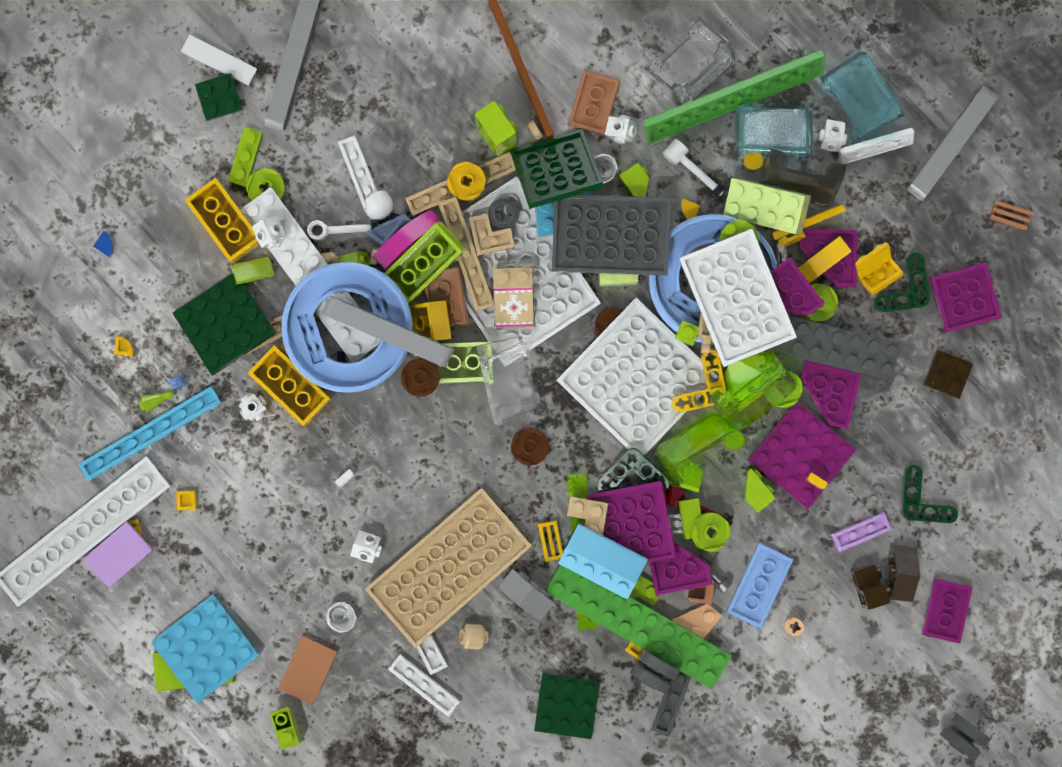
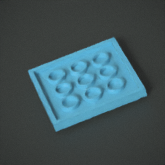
M214 594L151 642L197 704L260 656Z

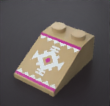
M532 268L493 269L495 329L534 327Z

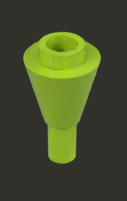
M170 390L162 394L141 395V400H138L141 410H146L148 413L163 403V401L173 398L174 394Z

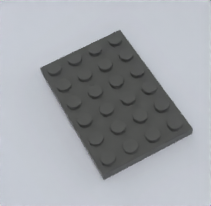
M576 195L555 201L551 271L668 276L671 198Z

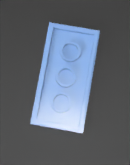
M758 542L726 612L761 629L794 559Z

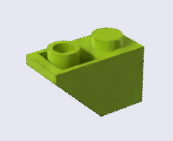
M749 468L746 470L743 498L755 513H759L776 499L773 496L775 492L769 484L764 485L761 481L763 477L756 469L753 471Z
M289 706L270 712L280 749L283 750L299 745L302 742V738Z

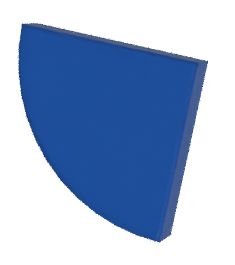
M103 231L93 247L106 256L111 257L113 253L112 240L109 234Z

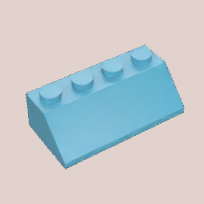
M578 524L558 564L628 600L648 559Z

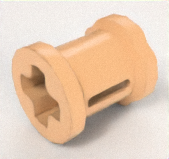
M791 617L785 621L784 628L790 635L799 636L804 630V625L799 619ZM796 622L798 629H794L792 632L790 624H794Z

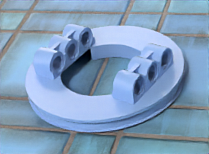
M721 214L701 215L682 222L670 231L668 276L649 275V287L654 306L659 315L675 332L678 331L682 320L699 327L701 312L696 302L680 292L679 272L681 262L679 258L688 255L698 247L720 242V234L725 226L732 221L740 219ZM758 232L760 249L769 271H772L778 266L775 255L766 239ZM696 338L695 341L702 343L703 339Z
M334 263L311 272L294 288L283 311L282 338L291 362L309 381L331 391L359 392L375 387L388 379L399 368L406 357L407 351L381 340L376 350L360 361L348 363L331 359L326 354L325 344L321 339L319 326L314 318V313L320 303L335 293L353 292L370 300L375 315L410 330L413 329L412 315L403 292L386 274L361 263Z

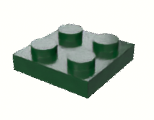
M232 73L195 84L206 121L243 111Z

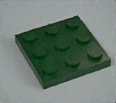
M542 673L534 731L592 739L600 681Z

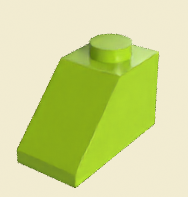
M637 163L620 174L618 179L631 197L646 196L649 172L644 165L640 166Z
M691 462L688 465L684 464L677 487L699 492L703 470L699 469L700 465Z

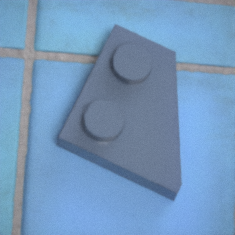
M402 214L367 231L366 234L380 245H383L412 220L405 214Z

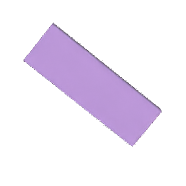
M882 512L832 533L831 536L838 552H841L891 531L892 528L885 512Z

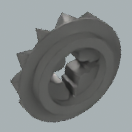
M500 198L490 205L488 217L493 226L500 229H508L517 222L519 210L512 200ZM504 206H506V213L512 216H505L502 222L501 215L495 212H502Z

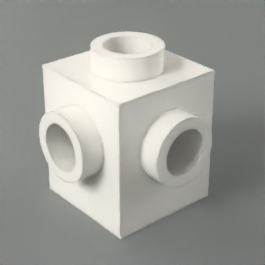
M620 115L619 118L609 116L605 135L619 144L633 142L637 133V124L629 116Z
M827 119L818 137V140L821 141L820 149L839 152L841 146L845 145L847 141V134H844L846 123Z
M277 216L262 219L252 226L261 248L267 246L274 248L280 245V241L286 237Z
M247 394L241 399L242 403L239 405L241 408L240 414L245 420L249 419L250 421L256 420L258 422L266 416L265 412L269 410L266 407L268 404L262 395L258 396L257 394ZM253 403L255 405V409L253 411H250L249 405Z
M359 530L353 544L351 556L373 563L375 556L379 557L382 546L379 545L381 537Z

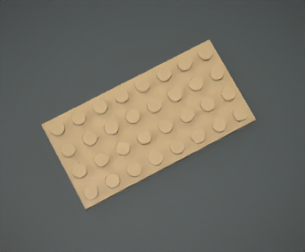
M481 488L364 590L413 647L416 648L532 545Z

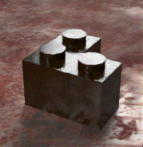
M894 545L892 553L888 554V564L891 565L889 572L890 580L886 581V587L890 588L892 594L890 600L913 602L921 576L917 547Z
M870 564L850 570L862 608L870 610L891 603L890 598H892L890 588L881 583L882 573L879 567H876L875 564Z

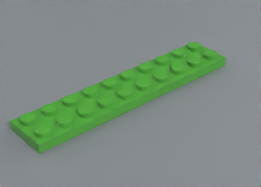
M822 50L810 52L802 58L792 59L787 64L775 66L764 73H757L752 78L740 80L732 86L722 87L714 93L704 94L699 99L687 101L679 107L669 108L659 115L649 116L643 121L645 138L648 145L824 75L825 55Z
M562 565L558 567L545 590L554 598L638 647L647 650V652L674 668H678L681 672L710 689H713L732 657L731 654L633 597L629 596L627 600Z

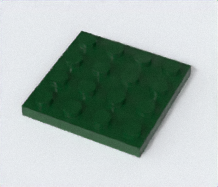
M583 129L510 150L529 209L603 188L601 176Z
M233 273L173 312L174 317L212 376L277 334L246 284L237 285Z

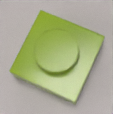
M682 320L675 339L693 346L699 327Z

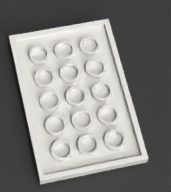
M753 229L679 258L723 367L797 338Z

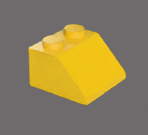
M446 301L409 306L413 323L412 331L435 341L451 339Z

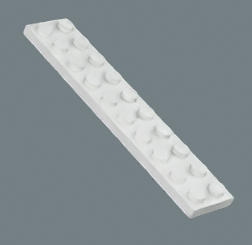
M271 187L240 209L251 226H254L262 219L273 216L278 217L286 237L280 241V245L274 248L267 247L295 286L311 272L328 265ZM339 292L331 295L359 307L349 292ZM327 297L320 303L315 313L350 361H359L378 347L381 340L322 314L329 298Z
M146 456L0 572V585L16 606L20 607L110 536L126 521L130 520L168 490L171 485L150 458Z

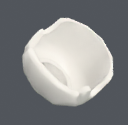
M600 154L593 157L603 184L611 181L618 169L615 159L608 154Z
M378 191L366 199L367 208H364L366 214L371 219L381 220L391 213L393 201L386 191Z
M335 602L328 608L326 613L328 625L339 633L351 630L357 619L353 608L345 602Z

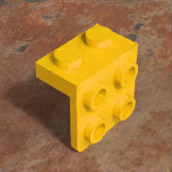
M887 242L877 245L872 252L861 256L855 264L858 280L871 296H874L904 275L903 271L893 261L890 246Z

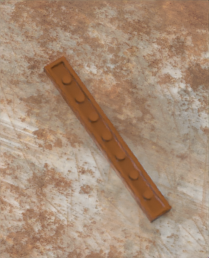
M488 0V4L546 139L552 138L554 133L497 0Z

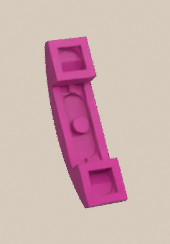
M432 210L419 215L390 237L373 255V258L386 271L435 223L441 220Z

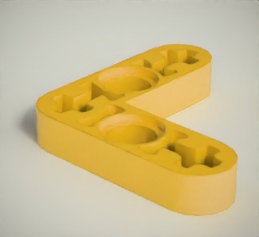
M710 349V354L715 356L712 359V365H717V368H710L708 370L707 366H711L710 362L705 359L708 354H701V363L707 389L674 396L671 406L675 411L686 412L725 402L727 392L717 351ZM712 371H716L719 375L716 382L709 380V374ZM716 390H718L719 393H722V396L719 397V400H717V398H710L709 400L711 402L708 403V396L706 392H708V395H715ZM697 394H702L704 397V402L700 405L694 402V397ZM687 396H690L692 407H689V403L683 404L681 409L679 406H676L679 398L682 401L689 400Z

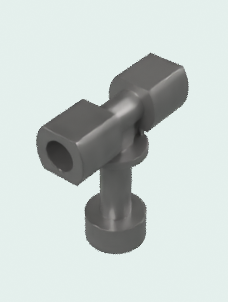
M704 550L701 553L700 559L710 565L712 579L718 584L716 588L723 593L732 585V582L728 578L723 579L711 567L714 564L712 560L719 552Z

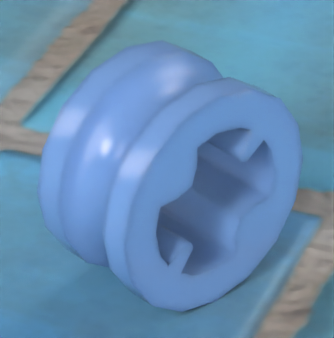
M184 375L168 381V384L172 385L171 391L187 385V382L183 380L185 378Z

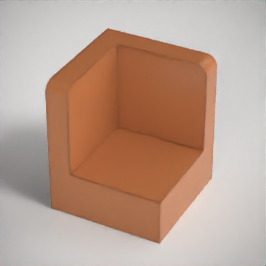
M714 585L689 589L687 601L712 605Z

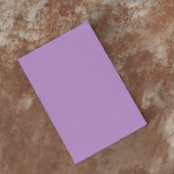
M126 521L83 560L109 588L150 553L153 548Z

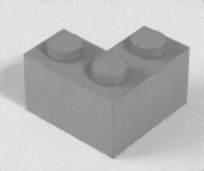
M512 569L498 588L519 607L541 621L555 604L549 599L551 595L543 588L539 590L541 587L534 581L528 582L530 578L522 571L517 573Z

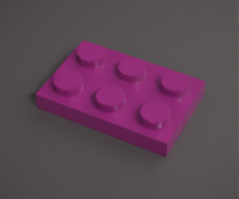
M933 578L921 635L960 644L973 587Z

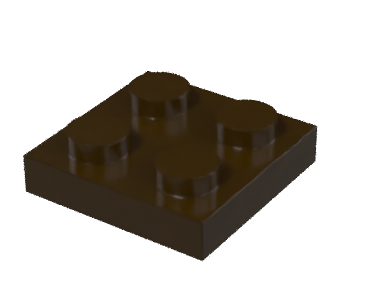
M936 350L923 386L960 399L973 363Z

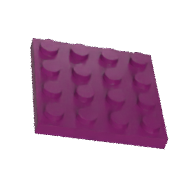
M797 402L789 409L748 459V462L802 506L809 509L824 490L807 481L806 478L809 473L815 474L829 484L856 449Z
M663 481L587 495V499L609 503L604 537L647 558L646 563L677 558Z

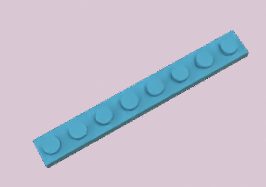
M211 386L78 465L87 481H91L219 406L222 402Z

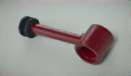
M669 484V488L665 493L667 505L679 510L678 501L686 500L687 492ZM700 505L701 514L709 512L717 513L709 508ZM727 512L725 515L719 514L723 519H726L729 526L732 525L733 515L730 516Z

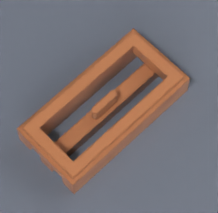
M996 200L989 219L1026 231L1032 211ZM997 207L1005 208L1026 215V217H1022L1001 209H997ZM995 213H998V214H1001V215H1004V216H1007V217H1011V218H1014V219L1023 221L1024 223H1023V224H1019V223H1016V222H1013V221H1010V220H1007V219H1004V218L995 216Z

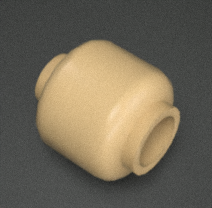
M466 624L464 628L460 629L459 642L465 649L479 650L483 648L485 643H488V631H485L483 625Z

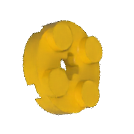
M462 162L452 168L447 184L451 194L458 200L471 201L478 198L484 192L486 179L480 167L470 162ZM467 176L468 179H472L470 186L466 187V185L461 184L464 181L463 177Z

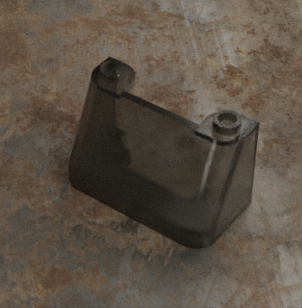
M770 149L764 159L760 183L811 195L809 205L828 207L835 200L845 176L847 165L832 163L827 167L825 176L787 168V155L782 151Z

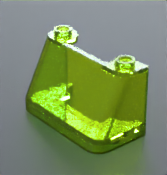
M771 349L763 355L766 359L764 366L763 364L759 366L763 372L734 394L727 390L724 395L715 391L709 396L719 413L737 430L747 428L792 394L797 388V381Z
M712 413L661 443L656 449V455L670 480L682 484L694 474V467L690 462L693 458L719 443H724L730 450H738L745 446L747 442L743 435L722 415Z

